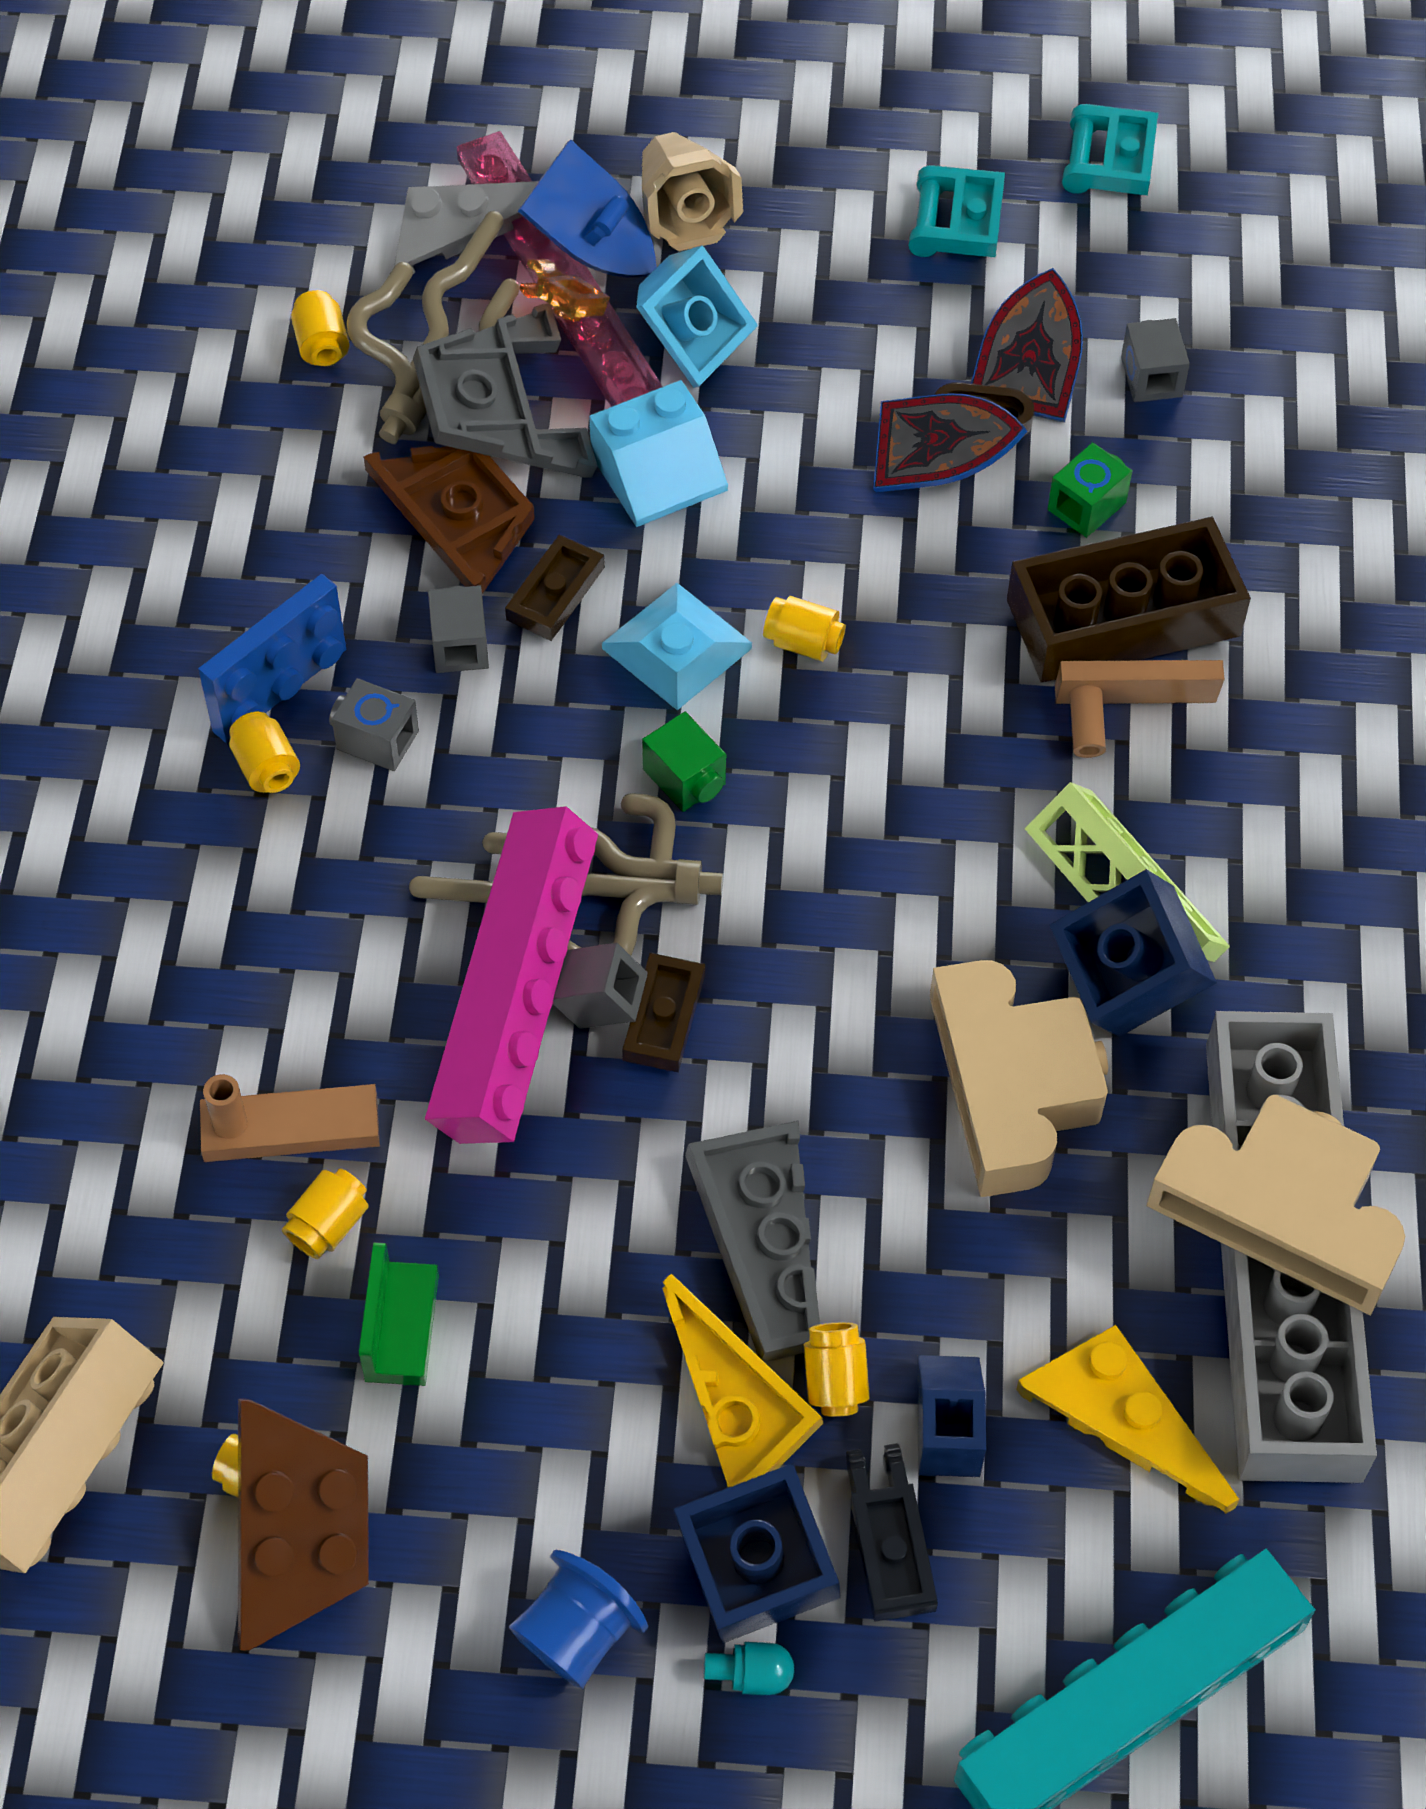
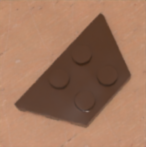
M424 446L411 448V457L381 460L380 452L369 453L364 456V465L367 473L465 587L481 585L482 594L535 519L533 504L488 455L449 446L440 448Z
M238 1399V1648L240 1650H251L369 1584L368 1455L250 1399Z

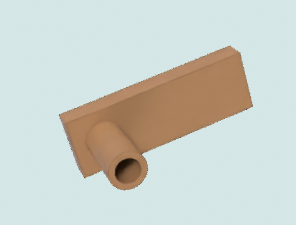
M1223 660L1061 661L1055 682L1056 704H1070L1073 753L1078 757L1092 758L1106 752L1103 704L1216 703L1225 680Z
M215 1075L204 1085L203 1094L205 1099L200 1100L201 1153L204 1162L380 1146L378 1102L375 1084L241 1096L238 1082L230 1075Z

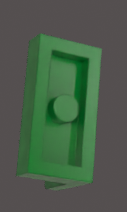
M374 1242L359 1347L364 1380L369 1383L426 1386L439 1279L438 1265L390 1262L386 1243Z

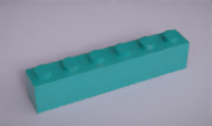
M1267 1548L1250 1560L1244 1554H1240L1216 1572L1214 1579L1217 1583L1199 1595L1192 1588L1173 1600L1164 1610L1167 1618L1154 1627L1148 1629L1144 1623H1141L1125 1633L1113 1646L1117 1652L1098 1665L1091 1658L1077 1666L1064 1678L1063 1684L1066 1688L1049 1700H1046L1042 1694H1039L1025 1702L1011 1716L1014 1724L994 1737L992 1732L987 1730L968 1742L959 1752L962 1760L958 1762L954 1782L974 1809H1054L1305 1631L1315 1612V1608Z

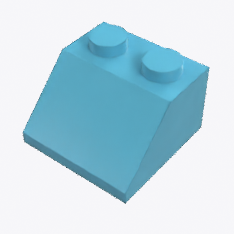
M682 380L589 416L590 442L597 466L636 527L728 491V482L706 417Z

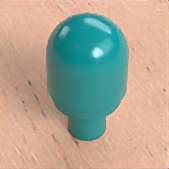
M744 1641L743 1645L734 1644L733 1654L705 1653L704 1679L731 1680L732 1690L741 1691L742 1694H778L789 1686L794 1676V1662L790 1653L776 1643Z

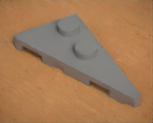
M539 181L408 187L394 266L398 262H407L411 265L414 274L413 265L442 252L446 259L461 253L485 215L490 211H497L502 214L504 221L496 237L515 229L512 221L523 216L518 210Z

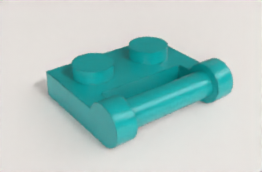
M1090 104L1076 106L1071 113L1070 127L1074 133L1070 162L1063 171L1062 186L1064 189L1074 194L1086 192L1090 188L1148 196L1158 113ZM1097 130L1107 131L1103 165L1089 164L1092 135Z
M934 165L922 167L917 175L916 186L920 192L916 227L911 230L909 236V250L920 257H928L936 252L996 258L1005 173ZM944 191L954 192L950 228L935 227L939 195Z

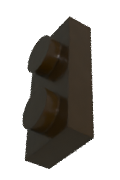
M559 534L505 607L506 621L552 641L605 568L604 554Z
M650 953L645 968L648 974L635 1022H630L622 1049L623 1061L679 1073L705 977V964Z

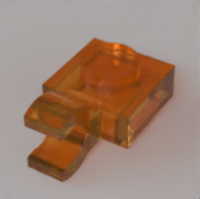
M547 259L528 260L527 266L536 271L538 283H521L520 291L528 298L543 299L553 306V312L556 315L570 321H580L582 317L602 316L605 314L610 299L608 295L577 275H564Z

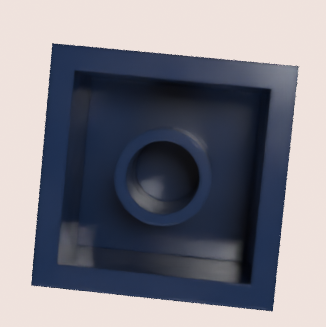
M1147 869L1050 924L1091 1023L1119 1037L1217 983L1174 886Z
M793 1463L674 1508L678 1527L722 1644L841 1598L840 1582Z

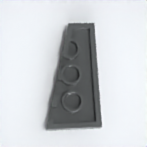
M798 1121L690 1143L685 1154L757 1355L764 1362L804 1353V1343L810 1341L809 1328L820 1324L815 1272L810 1262L809 1243L811 1235L809 1218H806L803 1196L805 1178L803 1164H800L798 1143L800 1141Z

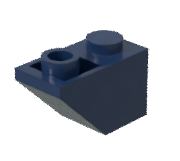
M918 1355V1475L980 1477L986 1453L985 1386L980 1358Z

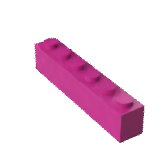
M567 806L513 812L425 1116L426 1121L459 1144L514 1142L598 838V833Z

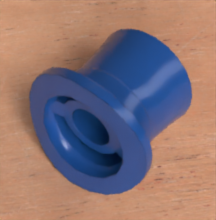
M556 1549L551 1553L550 1558L559 1568L538 1598L509 1626V1629L543 1664L572 1685L583 1690L598 1664L614 1643L630 1627L643 1634L648 1629V1624L636 1602L613 1577L579 1556Z

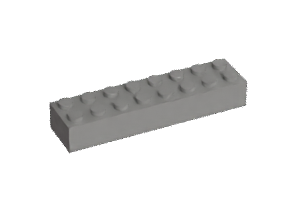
M1216 1011L1206 1043L1212 1127L1219 1129L1227 1135L1233 1144L1232 1148L1234 1150L1241 1149L1266 1099L1271 1095L1281 1096L1312 1112L1320 1111L1335 1117L1344 1126L1333 1013ZM1221 1243L1239 1481L1363 1483L1377 1456L1363 1312Z

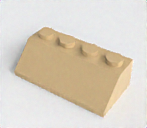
M53 1317L0 1394V1569L26 1573L29 1567L35 1565L43 1558L51 1544L50 1535L64 1514L71 1511L80 1502L86 1491L85 1482L98 1462L106 1458L115 1449L121 1436L119 1430L133 1409L139 1407L153 1390V1379L164 1362L113 1319Z

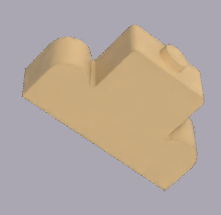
M992 960L933 968L930 988V1000L980 1197L1029 1190L1040 1186L1048 1178L1052 1168L1057 1146L1056 1131L1098 1124L1102 1117L1108 1093L1104 1075L1108 1073L1106 1050L1102 1041L1094 1042L1082 1000L1077 997L1013 1006L1016 980L1009 969L1003 964Z
M1271 1095L1266 1099L1240 1150L1236 1151L1232 1148L1233 1144L1226 1134L1208 1125H1193L1178 1135L1154 1178L1147 1207L1371 1316L1399 1258L1405 1241L1403 1225L1397 1216L1390 1211L1377 1206H1364L1360 1209L1354 1207L1379 1154L1380 1147L1377 1142L1342 1126L1335 1117L1320 1111L1312 1112L1278 1095Z

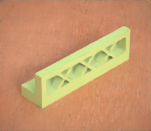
M1070 782L1026 826L1025 830L1087 902L1100 896L1099 892H1107L1121 884L1122 875L1128 880L1147 869L1174 886L1207 960L1215 962L1230 947L1092 790ZM1065 811L1076 821L1075 845H1057L1046 832ZM1087 835L1096 845H1087ZM1065 853H1074V863ZM1086 853H1104L1110 860L1109 884H1091L1085 877Z

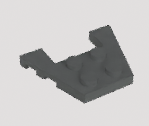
M551 304L535 306L531 314L516 318L513 314L500 318L495 326L477 332L470 328L417 346L413 362L436 444L584 478L593 476L597 463L587 428H535L515 354L555 353L557 351L561 338Z

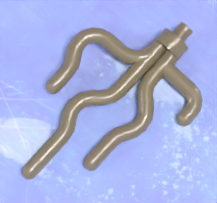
M488 212L458 260L454 264L436 272L426 283L422 294V305L428 322L429 332L423 344L449 335L448 320L442 306L443 294L448 289L466 281L474 272L504 223L502 214L499 212ZM398 262L384 284L378 290L361 297L351 308L347 318V331L354 346L364 354L386 365L395 376L396 384L393 392L380 411V417L385 423L380 429L379 435L383 440L391 444H396L402 434H414L427 411L413 360L410 363L407 357L394 346L372 335L367 329V322L372 315L389 308L400 296L413 275V269L407 262ZM505 279L501 283L483 312L479 322V331L495 326L497 320L505 316L520 291L519 284L515 279Z
M636 793L625 795L621 801V808L626 814L646 816L653 820L654 827L650 858L626 855L616 846L611 838L600 830L592 828L598 833L594 854L604 866L617 875L587 874L582 896L626 898L621 905L617 917L613 943H618L630 956H632L636 945L641 914L647 907L657 902L666 901L698 905L700 894L722 895L723 873L702 872V860H672L676 829L675 815L669 805L659 797ZM490 832L485 835L482 842L484 849L488 853L501 855L507 833ZM416 876L409 883V891L417 898L487 903L493 882ZM569 940L567 950L581 948Z

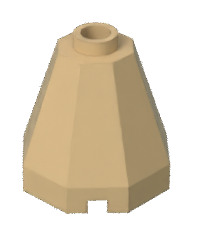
M675 132L655 136L643 150L644 220L650 234L658 239L660 237L664 238L669 246L678 251L718 243L726 233L723 228L730 218L735 223L743 213L742 178L736 168L708 149Z

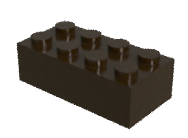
M1213 516L1012 561L1007 594L1008 605L1041 683L1056 680L1061 661H1138L1241 637L1251 600Z

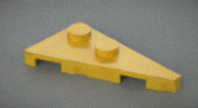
M670 1274L663 1281L664 1287L662 1289L728 1488L779 1469L823 1424L822 1417L675 1276Z
M1116 1325L1018 1380L1016 1390L1021 1397L1029 1402L1036 1398L1068 1417V1425L1084 1434H1092L1099 1437L1106 1447L1148 1472L1155 1468L1187 1487L1185 1492L1187 1495L1204 1505L1220 1508L1225 1514L1236 1508L1239 1502L1238 1496Z

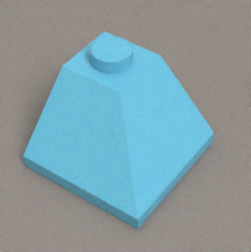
M703 245L669 255L638 288L636 308L693 388L699 387L758 326Z
M676 583L602 642V649L672 707L679 710L752 649V642Z

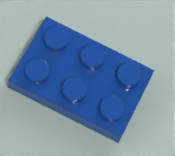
M320 574L198 668L212 731L226 744L230 742V728L238 718L250 712L259 711L267 713L282 700L292 698L300 690L302 684L321 669H327L334 665L342 653L347 650L337 585L325 575Z

